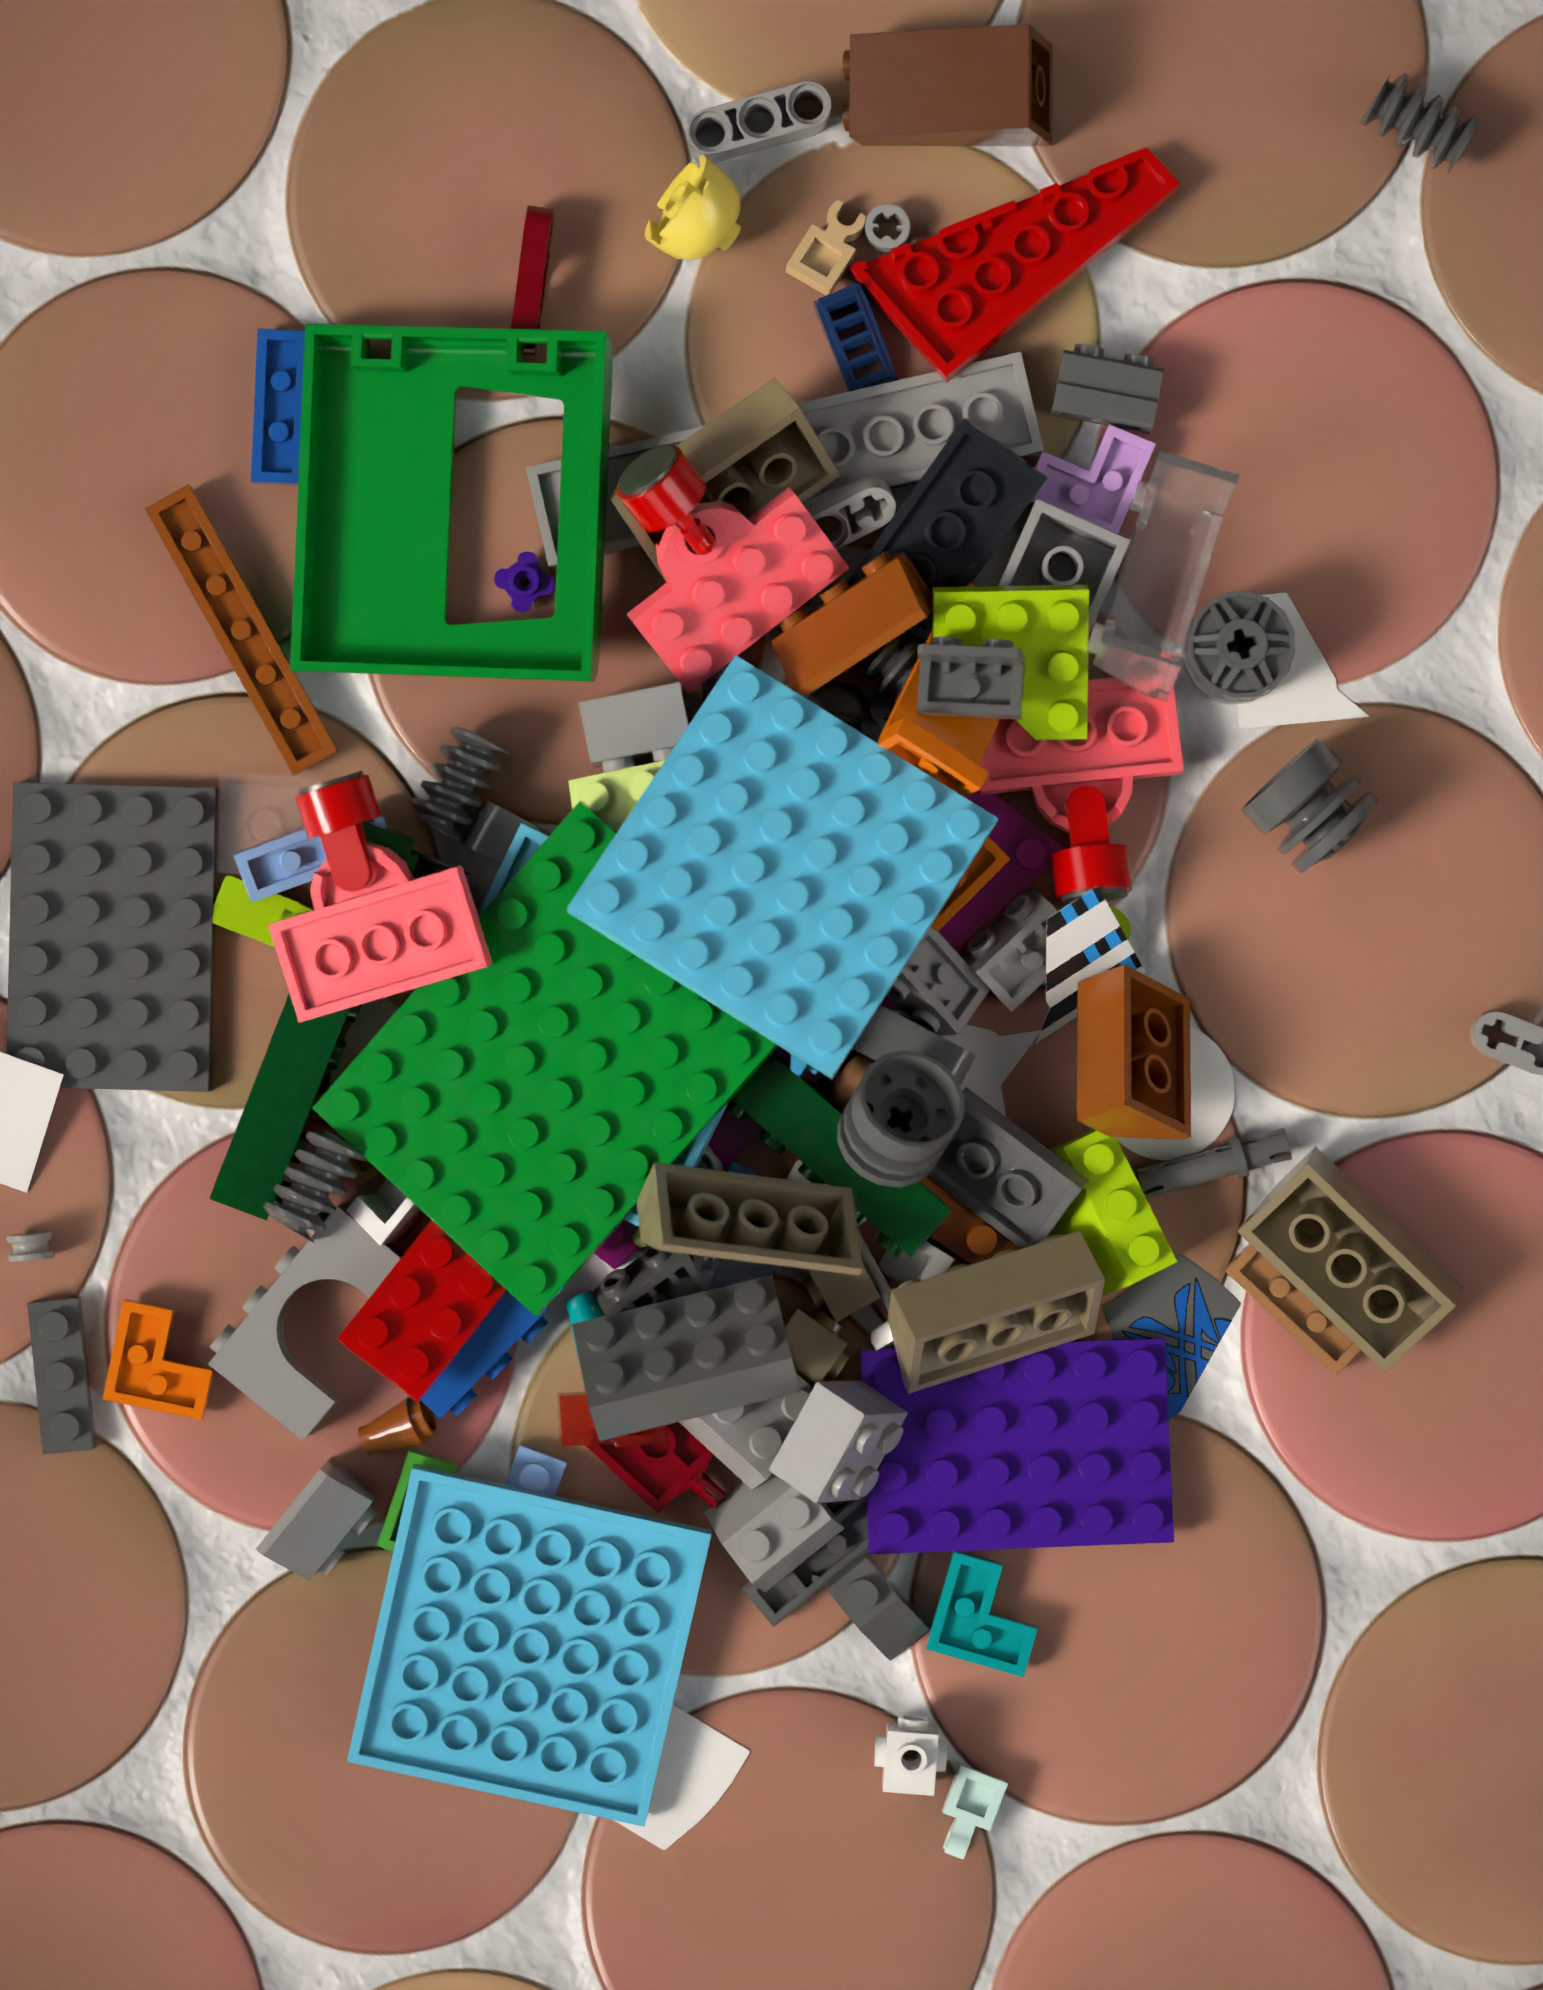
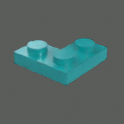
M953 1551L927 1639L926 1649L1024 1677L1038 1628L1036 1625L990 1612L1003 1564L962 1551Z

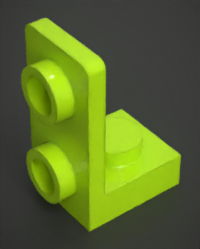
M228 875L224 878L214 903L212 923L275 947L268 924L313 911L314 908L279 894H274L252 903L243 880Z

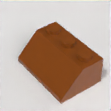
M904 550L891 558L887 551L881 553L861 567L866 574L864 577L850 586L845 578L840 580L819 595L824 602L809 613L801 606L778 624L782 631L773 638L772 644L793 691L803 697L807 696L928 616L933 609V593Z
M1125 964L1079 981L1076 1011L1077 1121L1109 1137L1176 1140L1190 1138V998Z

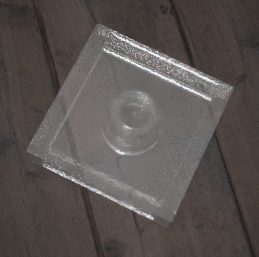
M219 771L214 873L240 875L233 853L304 827L295 797L299 796L298 790L322 783V778Z

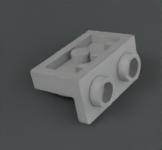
M1034 888L1011 900L1006 906L1004 914L990 927L977 932L968 942L967 948L960 954V957L1011 1012L1046 981V919L1058 911Z
M931 925L886 997L896 1001L910 1016V1021L939 1036L959 1035L990 989Z

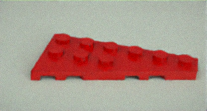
M1145 147L1090 169L1087 175L1062 185L1055 183L1040 189V193L1017 203L1014 200L940 229V233L912 245L905 243L891 249V253L867 263L863 260L848 266V271L857 283H861L863 290L945 382L948 383L1180 190V183L1155 155Z

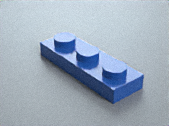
M257 329L251 463L252 483L298 485L305 331Z

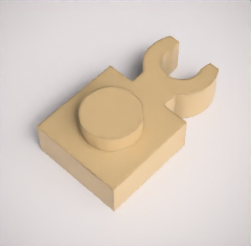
M840 200L835 201L828 210L827 229L824 231L812 224L786 265V273L824 295H829L833 292L855 257L856 249L846 244V242L854 241L862 234L866 221V216L860 213L854 224L849 226L842 225L837 219L843 208V202Z

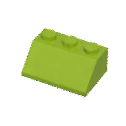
M1091 1129L1050 1149L1051 1152L1089 1181L1054 1226L1049 1236L1054 1234L1064 1236L1080 1230L1105 1278L1102 1296L1130 1286L1177 1263L1169 1243L1116 1137H1109L1095 1129Z

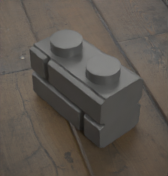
M1075 344L1073 351H1063L1050 415L1105 426L1110 424L1117 428L1150 434L1154 426L1164 369L1153 367L1155 359L1132 353H1126L1123 361L1103 357L1105 351L1103 348L1087 344Z

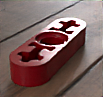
M531 205L527 207L511 329L540 330L553 232L554 208ZM524 343L525 354L535 355L538 343Z

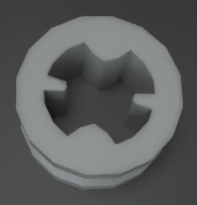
M889 203L873 208L866 218L864 228L865 238L869 245L879 252L890 253L891 249L905 244L910 233V221L906 212L899 206ZM880 217L887 222L895 217L901 224L897 225L896 232L901 234L894 240L888 235L879 239L874 234L875 231H878L879 226L874 224V222Z
M34 1232L6 1236L7 1243L13 1246V1252L8 1255L9 1262L55 1257L54 1250L48 1247V1241L53 1238L52 1232Z

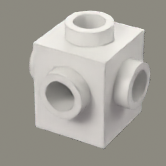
M899 1716L898 1723L887 1722L886 1736H876L874 1766L883 1767V1792L934 1796L936 1771H946L947 1741H938L937 1726H928L929 1719L919 1716ZM908 1750L919 1752L912 1758L903 1756Z

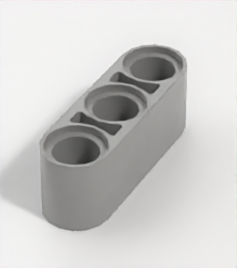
M806 81L703 109L695 113L689 121L687 127L689 148L698 160L699 156L704 155L712 162L718 163L815 136L821 133L829 124L831 118V97L821 84ZM803 98L816 99L823 108L822 113L813 120L802 119L794 111L797 102ZM762 111L772 117L774 123L769 131L756 134L746 127L745 121L747 117L754 112ZM706 125H715L723 130L725 136L719 145L705 147L697 141V132Z

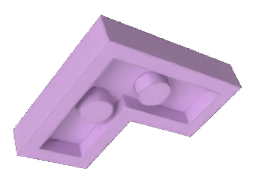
M1109 424L1089 471L1042 451L1035 468L1048 478L1029 504L1034 505L1036 499H1039L1118 534L1156 444Z

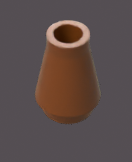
M407 1397L369 1424L358 1429L360 1442L368 1455L382 1451L426 1445L429 1438L438 1433L434 1413L422 1401L418 1404L410 1397Z

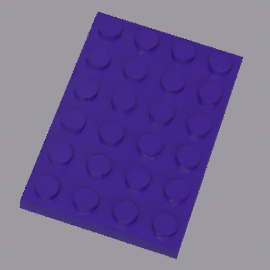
M1165 1338L1067 1342L909 1394L903 1384L895 1349H880L879 1351L860 1350L861 1381L908 1412L901 1425L903 1434L900 1441L891 1452L884 1455L877 1468L879 1472L878 1480L873 1489L866 1495L868 1554L1174 1542Z

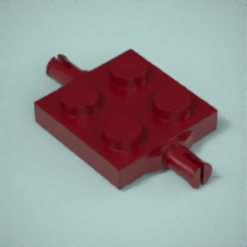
M679 1422L599 1441L596 1431L584 1444L658 1514L676 1495L690 1488L708 1503L711 1508L718 1504V1500L705 1487L719 1500L727 1493L705 1474L709 1461L714 1454Z

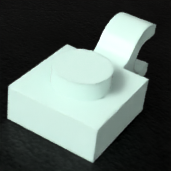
M959 1763L942 1808V1813L955 1818L943 1845L945 1853L964 1859L975 1827L978 1826L988 1831L991 1830L1008 1785L1006 1780Z

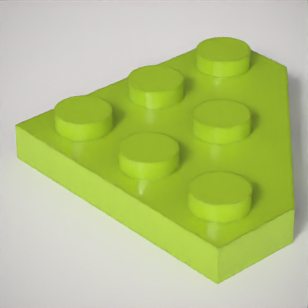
M1087 585L933 587V637L958 638L962 640V646L982 647L983 640L1003 639L1014 642V648L1022 649L1026 658L1022 720H1015L1034 739H1087L1089 588Z

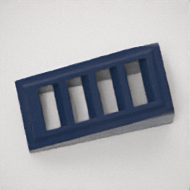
M860 282L813 302V308L848 392L899 380ZM850 304H856L857 312L832 321L829 313ZM862 322L864 323L866 331L840 341L838 332ZM872 342L873 351L848 361L845 352ZM876 361L880 362L882 370L855 380L852 371Z

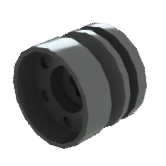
M1250 591L1228 592L1209 601L1189 624L1182 643L1183 667L1192 685L1207 698L1227 705L1250 703L1268 694L1289 672L1295 654L1294 629L1285 612L1268 597ZM1239 633L1242 641L1251 640L1253 647L1246 652V659H1241L1238 652L1229 653L1227 646L1234 640V634Z
M1320 737L1315 739L1286 764L1241 809L1244 815L1262 834L1274 830L1283 823L1290 829L1277 848L1282 855L1290 851L1299 842L1306 846L1291 863L1299 873H1303L1314 864L1329 859L1363 827L1369 812L1379 801L1371 791L1364 794L1352 805L1346 800L1361 783L1357 776L1346 780L1336 788L1329 782L1341 765L1342 760Z
M902 1050L885 1054L870 1064L837 1123V1143L845 1161L859 1176L877 1185L900 1188L920 1182L933 1171L964 1117V1095L956 1077L941 1062L917 1052Z

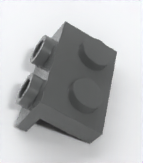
M933 637L931 644H918L917 655L920 659L917 712L919 715L1022 720L1026 658L1022 649L1014 648V642L1003 639L983 640V647L962 646V640L958 638Z

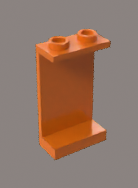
M969 584V585H967L966 587H976V586H974L973 584ZM933 629L925 644H931ZM918 657L880 734L877 745L893 752L963 797H967L982 788L989 774V771L981 767L979 763L1000 719L919 715L917 712L920 659Z

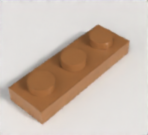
M1250 1243L1224 1269L1235 1282L1336 1376L1360 1352L1361 1349Z

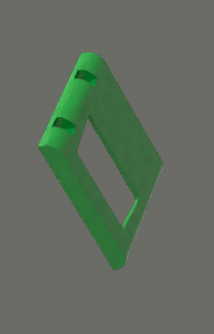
M305 324L290 671L576 682L595 681L600 659L613 372L612 343L608 332ZM370 339L392 340L391 359H371ZM524 343L547 344V363H525ZM465 387L561 400L564 404L555 612L550 618L450 625L447 622L456 395L460 388Z

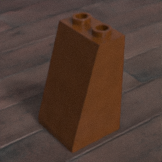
M1030 24L850 34V50H845L843 54L844 77L846 81H850L849 101H845L843 104L842 119L845 131L849 132V137L862 146H1052V44Z

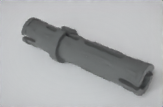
M1284 1128L1240 1140L1239 1137L1228 1139L1229 1144L1221 1145L1217 1148L1136 1168L1141 1189L1146 1199L1163 1193L1206 1183L1225 1176L1238 1174V1177L1241 1178L1248 1176L1249 1170L1292 1160Z

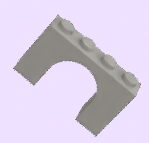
M342 1203L336 1206L337 1210L334 1214L325 1212L317 1214L326 1225L324 1231L307 1229L313 1235L311 1238L315 1243L309 1240L301 1250L292 1246L274 1267V1270L281 1274L269 1290L260 1285L243 1305L242 1309L248 1313L237 1329L228 1324L210 1346L216 1352V1355L208 1364L302 1441L310 1435L340 1396L300 1365L288 1350L283 1336V1316L289 1300L303 1285L322 1279L346 1282L370 1298L404 1255L391 1243L380 1246L346 1212L348 1208Z

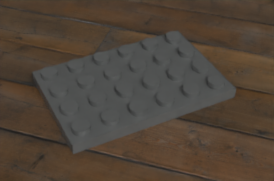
M13 783L6 1054L64 1074L60 1088L211 1091L215 924L212 923L213 906L216 901L218 788Z

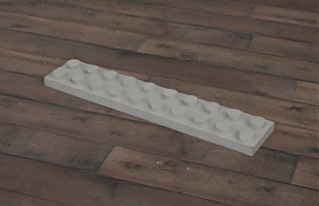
M1021 352L971 363L948 383L935 371L797 404L841 475L802 502L804 507L868 476H875L885 480L890 488L919 482L965 417L1021 458L1044 452ZM704 426L610 447L607 494L617 487L621 474L637 457L661 445L677 446ZM561 459L525 467L549 568L557 567ZM607 496L604 555L641 547Z

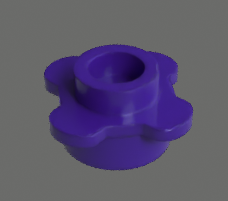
M528 551L520 553L517 562L508 569H499L494 577L496 586L499 589H505L512 599V608L518 612L529 611L532 607V602L537 601L542 595L552 594L555 589L553 577L543 573L538 566V557ZM523 577H527L530 580L529 585L526 587L520 585V580Z

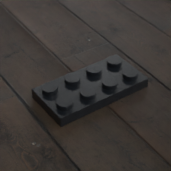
M965 417L847 583L850 586L864 577L866 574L861 567L881 553L887 551L891 558L904 550L932 593L933 587H966L972 584L1048 477ZM933 609L925 619L908 629L925 643L933 629Z

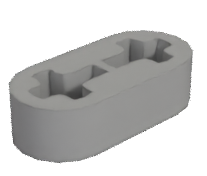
M1497 1011L1482 1013L1474 1020L1470 1029V1038L1477 1051L1531 1074L1543 1075V1061L1537 1067L1534 1065L1535 1056L1521 1049L1523 1041L1531 1044H1541L1543 1042L1542 1027ZM1496 1020L1501 1021V1031L1515 1037L1513 1045L1495 1042L1492 1048L1486 1046L1488 1037L1481 1034L1483 1026H1493Z

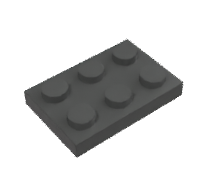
M966 1087L962 1091L964 1095V1117L935 1168L926 1177L1021 1249L1038 1244L1049 1235L1089 1180Z

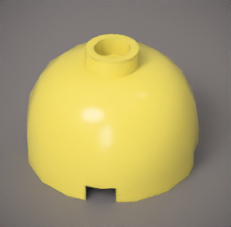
M704 155L699 156L700 167L690 162L672 181L656 205L663 209V215L658 224L649 219L644 237L647 241L676 259L693 261L709 256L717 248L725 251L733 244L741 230V226L736 223L741 208L740 193L734 181L717 164Z

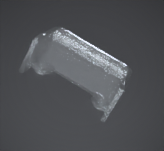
M1159 451L1149 483L1138 481L1130 510L1139 512L1106 623L1104 625L1095 622L1086 652L1095 654L1094 666L1148 697L1167 702L1184 661V657H1181L1221 523L1236 488L1239 474Z

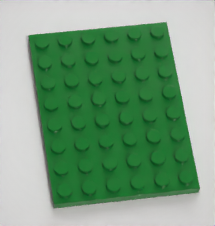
M579 801L479 916L493 964L482 969L416 988L312 1107L534 1316L540 1315L637 1206L638 1197L654 1162L673 1165L779 1046L567 913L568 905L617 833L613 827L583 801Z

